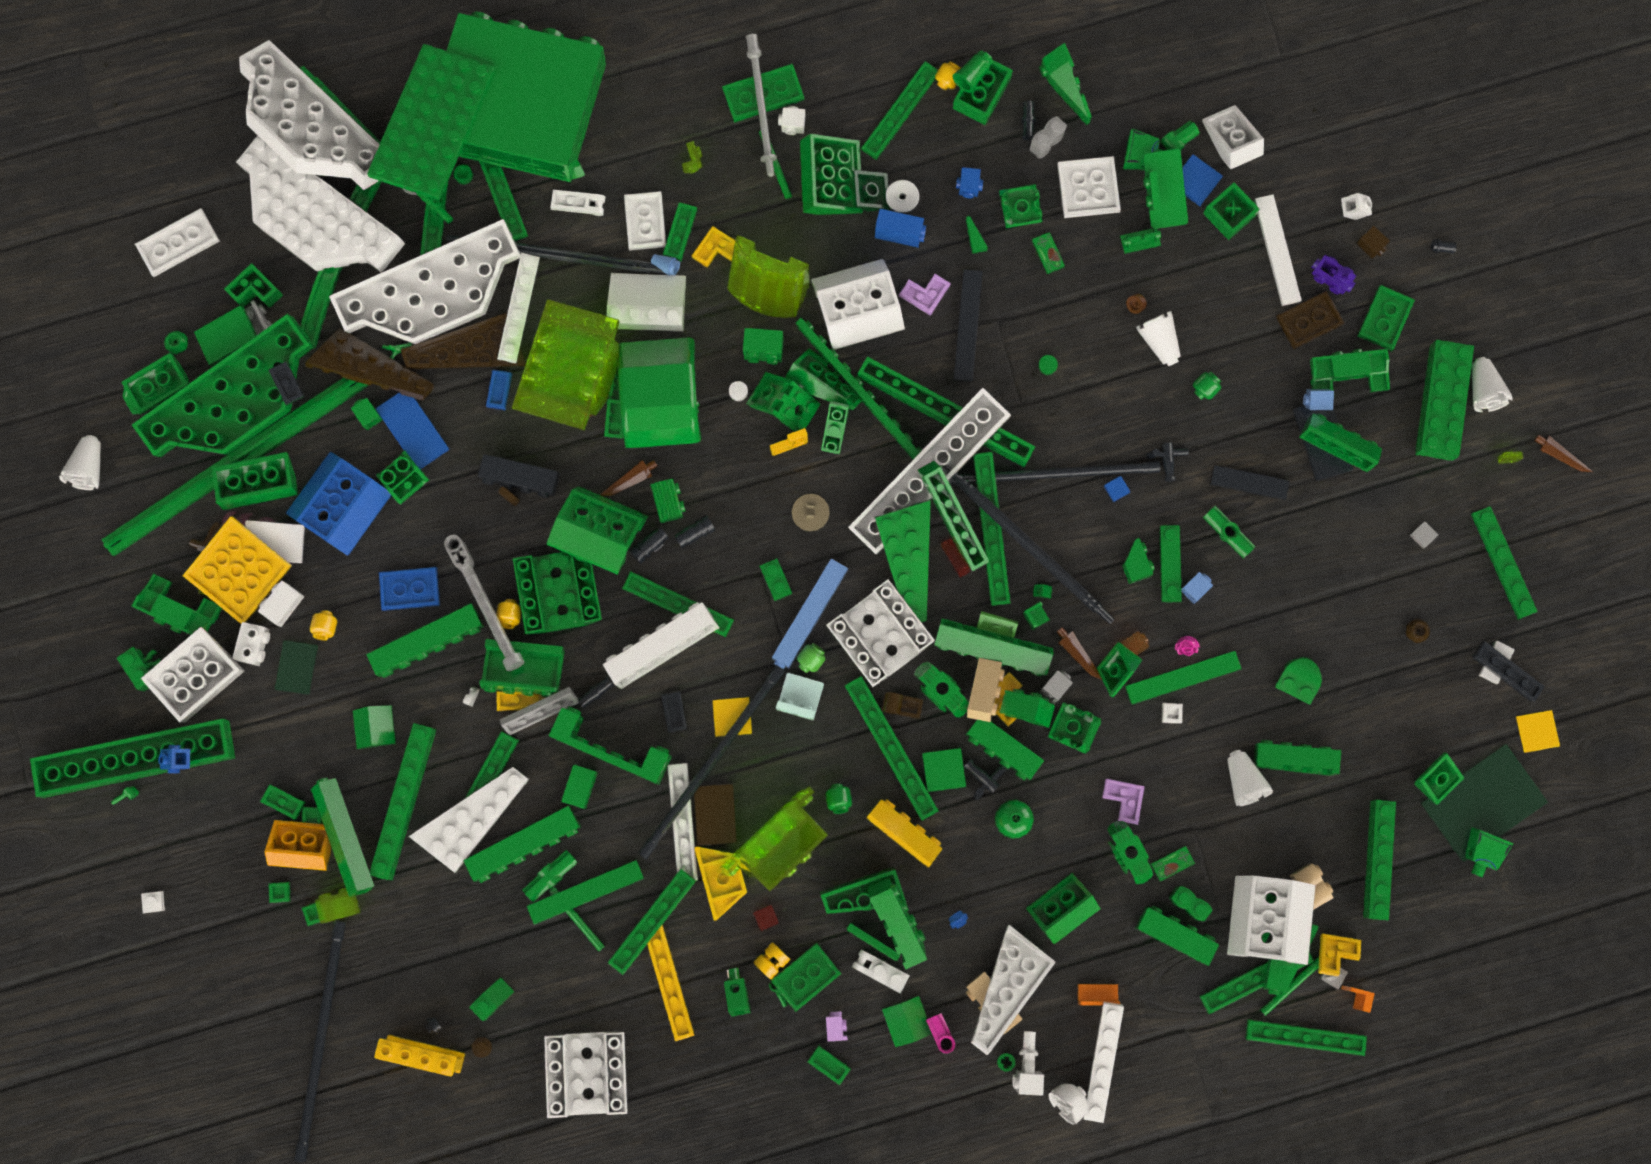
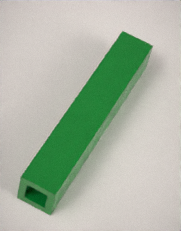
M322 778L316 782L317 784L311 791L348 895L353 897L367 893L374 887V883L336 778L330 780Z

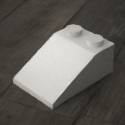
M1236 105L1202 119L1220 157L1230 169L1263 155L1264 138Z

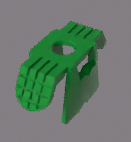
M929 662L922 663L915 670V676L926 685L920 686L922 692L940 710L946 712L947 707L955 717H961L967 712L969 702L961 694L959 686L952 677L943 671H938ZM941 682L946 683L949 687L945 695L939 694L936 690V686Z
M1116 821L1112 823L1107 830L1115 844L1111 841L1108 843L1118 864L1125 874L1130 870L1136 884L1147 882L1152 877L1153 872L1148 863V854L1139 837L1132 833L1126 822ZM1128 846H1134L1138 852L1137 856L1133 859L1128 858L1125 854Z

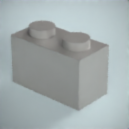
M1056 671L1039 692L1055 704L1073 682L1070 681L1071 677L1066 672Z

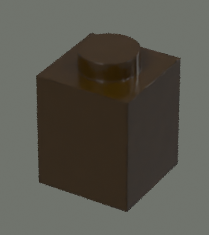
M1373 226L1356 244L1373 259L1376 255L1380 257L1388 249L1386 245L1390 240Z

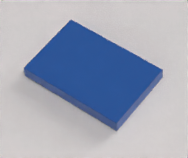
M437 567L379 572L382 611L440 606Z

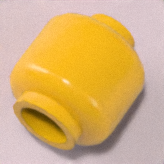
M950 61L949 63H943L935 75V79L938 81L937 85L945 91L947 88L955 89L957 84L952 76L961 68Z
M506 599L498 604L496 615L503 628L513 629L514 626L519 625L522 613L521 606L513 599Z
M323 610L321 613L313 615L310 632L314 638L328 640V638L334 636L337 619L332 616L331 612Z

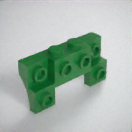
M1357 349L1348 354L1340 351L1332 353L1331 356L1313 357L1310 360L1312 389L1333 390V382L1361 378H1368L1370 392L1390 389L1388 349L1362 352V349Z
M155 574L152 575L148 584L137 595L132 604V607L153 616L154 622L163 626L167 623L171 625V630L179 634L184 631L190 635L200 627L208 632L211 624H215L222 610L218 604L206 598L203 599L199 608L195 611L166 597L172 582Z

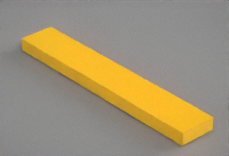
M662 925L647 945L674 1039L678 1041L695 1034Z

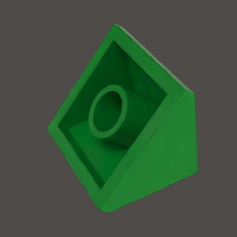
M1118 642L1097 667L1110 697H1114L1142 661L1140 657Z
M391 705L367 706L353 710L357 749L396 744Z
M1444 752L1416 780L1414 785L1438 805L1464 777L1449 755Z
M919 996L882 1009L895 1047L916 1042L932 1034L926 1022L927 1017Z

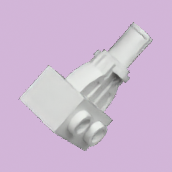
M1024 1031L1023 1049L1019 1051V1055H1023L1022 1070H1016V1075H1013L1012 1086L1018 1094L1043 1095L1044 1074L1040 1071H1035V1056H1038V1052L1035 1050L1036 1032Z

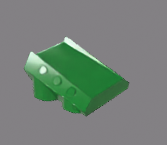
M1036 184L999 190L1006 228L1043 222L1039 204V191L1036 188Z
M1063 702L1048 737L1086 754L1090 750V746L1101 724V718Z

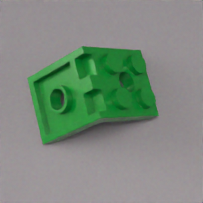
M765 372L746 403L751 408L774 415L793 432L806 429L820 406L818 401L793 380ZM799 405V411L795 414V408Z

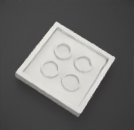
M1114 156L1058 162L1064 218L1120 212Z

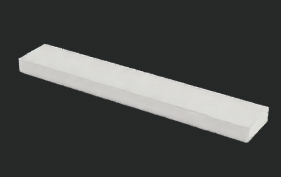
M1274 195L1255 198L1254 203L1260 208L1258 218L1281 305L1286 306L1299 303L1302 300Z
M687 763L668 765L671 808L689 785ZM690 799L673 822L677 873L682 869L695 880H698Z

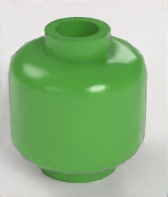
M814 643L812 645H805L797 656V660L800 663L799 668L806 673L809 671L817 672L825 661V651Z

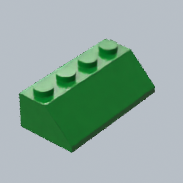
M1313 413L1308 418L1299 438L1365 472L1370 471L1378 464L1382 448L1378 447L1376 442L1361 438L1360 434L1343 429L1344 427L1339 423L1327 421V418L1321 414Z
M287 452L212 467L216 503L222 510L298 495L296 476Z

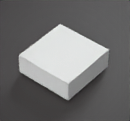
M1162 703V723L1181 724L1183 704Z

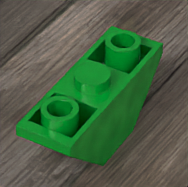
M830 401L821 451L840 455L849 414V405Z

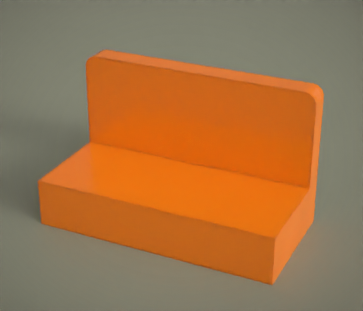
M1078 984L1079 1005H1103V1002L1120 1004V1001H1118V984Z
M1342 985V990L1356 993L1353 1009L1371 1012L1374 993Z

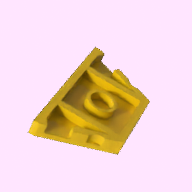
M694 847L715 921L747 893L738 856L733 853Z

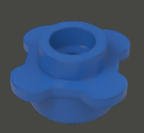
M962 911L953 914L949 918L951 928L958 929L967 923V914H963Z

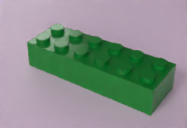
M1435 340L1430 345L1415 455L1450 461L1459 457L1474 346L1442 340Z

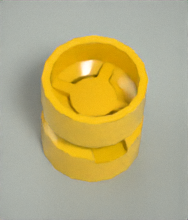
M772 942L765 949V954H761L753 963L772 980L779 972L778 968L784 967L790 958ZM773 956L776 958L774 963L770 960Z

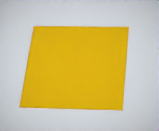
M749 697L713 700L715 737L726 735L749 704ZM751 717L738 735L752 734Z
M1552 710L1516 716L1524 753L1560 746Z

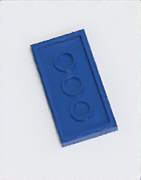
M398 393L376 408L403 450L407 451L408 455L420 469L450 450L415 398Z

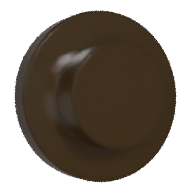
M481 1037L473 1042L472 1051L475 1056L483 1058L491 1053L492 1044L487 1038Z

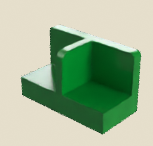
M573 765L562 802L586 809L598 772Z

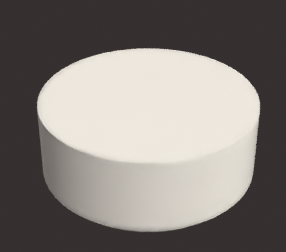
M741 381L732 383L729 387L730 397L735 401L744 400L748 395L747 386Z

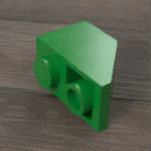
M1140 538L1133 542L1122 566L1129 584L1151 577L1154 571L1152 561L1148 560L1145 554L1147 553L1146 545L1140 541Z

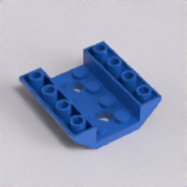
M329 452L286 514L348 556L391 497V494L387 489L334 453ZM350 480V488L343 490L341 487L342 482ZM327 511L328 519L320 521V513Z

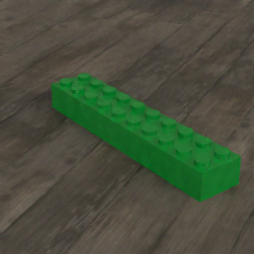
M219 719L30 758L36 797L47 798L167 773L168 770L160 769L158 758L161 750L168 749V745H180L181 749H190V768L235 759L229 720Z

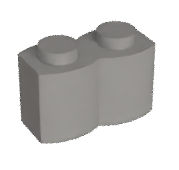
M1057 116L1050 119L1045 129L1039 131L1033 137L1030 151L1038 158L1046 156L1051 147L1061 141L1067 125Z

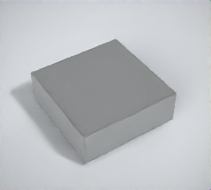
M1424 521L1410 536L1424 549L1438 534Z

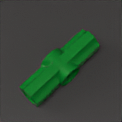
M1216 506L1203 517L1219 534L1221 540L1227 542L1242 559L1255 548L1251 541L1239 530L1238 525L1231 522ZM1225 528L1232 529L1233 536H1227Z
M565 850L556 860L546 865L537 874L538 876L524 887L523 892L532 902H535L548 889H552L563 879L562 876L570 871L578 862L571 853Z

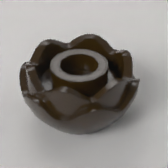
M1414 619L1406 625V636L1415 643L1427 640L1430 635V627L1424 620Z

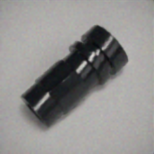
M704 515L700 521L697 519L696 523L689 525L674 536L681 548L716 530L708 516Z
M658 527L648 534L644 540L637 542L636 546H632L629 552L638 563L642 564L646 561L645 558H649L653 551H658L669 537Z

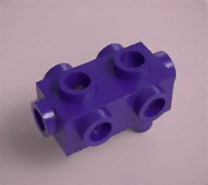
M1324 255L1321 260L1317 258L1311 267L1314 269L1312 272L1314 280L1320 284L1326 283L1329 285L1330 291L1334 294L1341 293L1343 295L1346 291L1350 292L1356 284L1353 280L1357 275L1350 268L1338 264L1337 260L1331 256Z

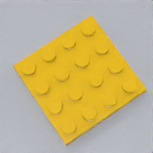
M232 516L183 576L242 624V622L246 623L261 602L269 595L274 585L282 579L292 565Z

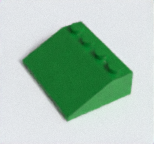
M809 134L800 141L803 213L817 215L863 213L862 209L855 207L853 171H861L860 141L817 134Z

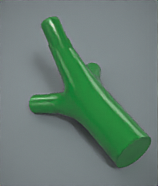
M411 343L394 346L383 345L382 348L391 350L393 353L390 358L394 359L396 355L401 353V349L412 345Z

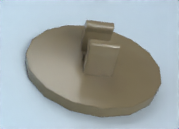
M815 494L801 496L796 500L792 508V518L795 524L802 530L809 532L817 531L824 527L830 514L826 501Z

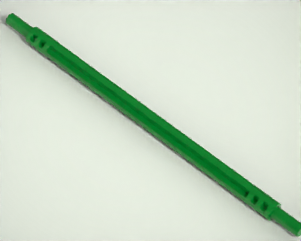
M304 66L299 68L380 145L381 142L318 77H314ZM416 193L433 212H437L448 224L453 221V218L437 199Z

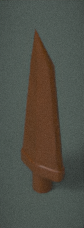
M1538 434L1535 437L1534 441L1542 445L1540 448L1542 452L1581 472H1593L1551 436H1547L1545 439Z
M643 460L603 491L600 496L615 495L651 478L653 475L650 471L657 467L656 462L653 460L645 464Z
M1063 627L1057 631L1058 635L1062 638L1058 642L1060 646L1091 676L1102 680L1098 670L1076 638L1074 632L1072 631L1068 634Z

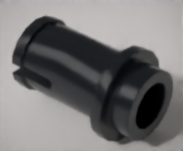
M1437 238L1432 240L1430 249L1434 253L1445 252L1454 254L1457 243L1441 241Z

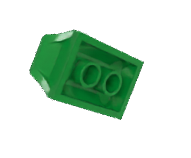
M168 353L122 381L121 383L124 386L122 397L132 415H141L169 399L190 384V381L174 355Z

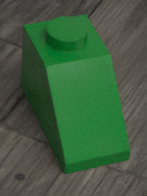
M500 978L469 1008L482 1021H485L515 991Z

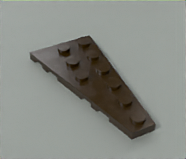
M508 313L401 349L405 365L408 369L527 365L521 348H519L516 363L497 359Z
M341 328L306 361L305 366L311 369L313 367L323 369L322 372L325 373L334 372L340 374L343 378L367 385H379L384 390L393 389L400 391L402 395L419 400H424L434 389V384Z

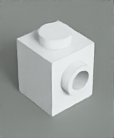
M795 106L783 108V113L779 114L778 125H781L782 132L788 135L804 134L805 109H798Z
M1356 193L1341 198L1344 217L1357 220L1372 215V201L1369 196Z

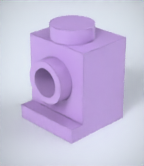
M830 1012V1016H826L827 1040H847V1035H843V1032L847 1031L846 1019H842V1012Z

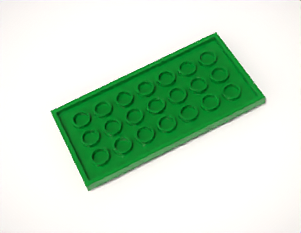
M423 44L368 170V177L440 200L494 74V66Z

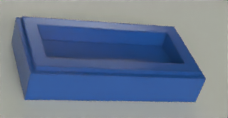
M492 370L486 403L487 408L506 410L512 378L511 372Z

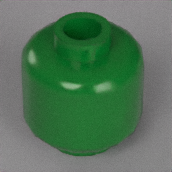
M1211 371L1209 373L1203 372L1193 383V387L1196 389L1193 393L1201 400L1204 397L1211 400L1220 391L1221 380Z
M834 784L826 791L827 807L834 814L846 813L852 806L851 792L848 787H844L842 784Z

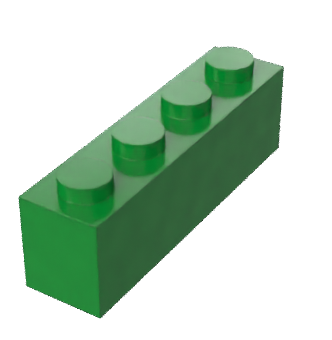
M976 720L966 734L969 736L968 740L975 746L980 744L985 748L984 752L992 758L995 755L1000 759L999 763L1007 769L1013 768L1017 771L1015 775L1024 781L1025 779L1031 780L1044 762L1042 758L991 721Z
M1155 906L1151 908L1145 907L1135 927L1136 929L1204 965H1210L1219 946L1215 942L1216 938L1206 933L1204 936L1198 934L1197 928L1189 924L1186 927L1179 924L1180 920L1172 915H1169V917L1162 915L1163 911Z

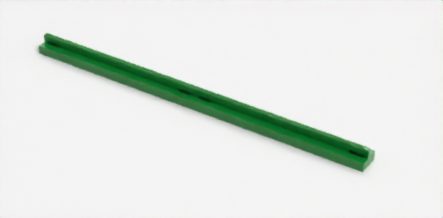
M342 378L103 538L104 547L109 550L111 555H117L214 490L212 467L265 456L369 385L358 382L350 387L356 381ZM249 454V456L240 461L241 458ZM121 540L119 543H117L116 545H114V546L112 547V545H113L114 543H116L117 541Z

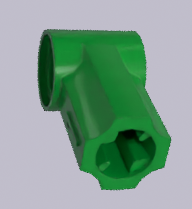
M1189 121L1175 132L1171 131L1164 136L1160 143L1166 150L1179 149L1181 151L1185 144L1198 136L1200 132L1196 124Z

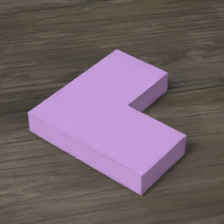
M934 274L924 289L909 279L900 292L899 297L931 316L951 283Z
M1105 779L1102 798L1121 802L1118 821L1138 825L1145 786Z

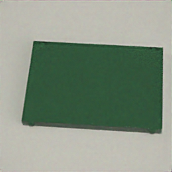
M283 641L275 690L309 695L318 645Z

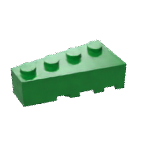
M1261 740V743L1255 744L1253 763L1257 768L1332 776L1340 774L1341 750H1333L1331 747L1324 746L1311 748L1312 745L1306 744L1292 746V743L1280 742V745L1273 744V741Z
M888 878L869 887V899L880 920H885L883 924L889 937L892 936L897 954H902V963L905 969L927 960L923 943L926 940L921 929L918 930L916 928V919L913 914L909 915L906 901L900 899V891L897 885H892Z

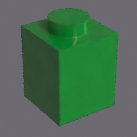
M367 398L359 399L351 408L366 430H369L383 420Z

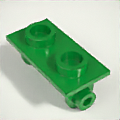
M1148 229L1120 236L1124 254L1161 246L1159 239L1161 238L1160 230L1157 231V229Z

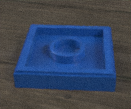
M1192 155L1182 168L1185 196L1198 206H1201L1223 176L1195 155Z

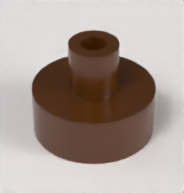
M1136 293L1127 299L1126 305L1130 312L1138 314L1146 308L1147 303L1141 294Z

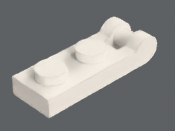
M553 190L551 210L603 216L604 209L602 205L605 203V196ZM590 201L595 202V207L590 206Z
M861 949L858 954L860 956L857 962L853 963L852 967L901 993L909 975ZM866 960L872 962L869 968L864 967Z

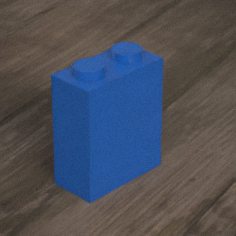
M880 209L875 227V238L919 248L920 242H924L927 225H923L924 218Z

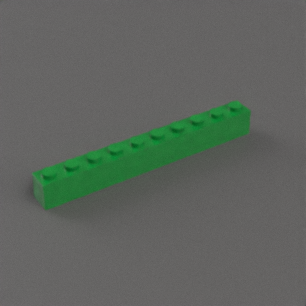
M869 357L866 358L858 372L860 380L944 425H947L963 409L961 406ZM999 428L983 444V446L1022 467H1025L1035 449V446L1002 428Z

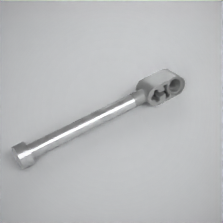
M457 535L448 536L445 539L444 546L453 564L462 571L505 657L503 664L506 670L512 671L524 664V660L520 653H515L473 569L474 560L466 544ZM455 542H459L458 547L456 549H452V545ZM459 556H462L465 559L464 564H462L463 562Z

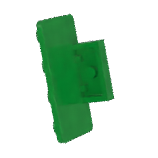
M1174 149L1144 154V187L1147 189L1146 205L1149 207L1151 228L1158 229L1187 224L1188 215L1181 151Z

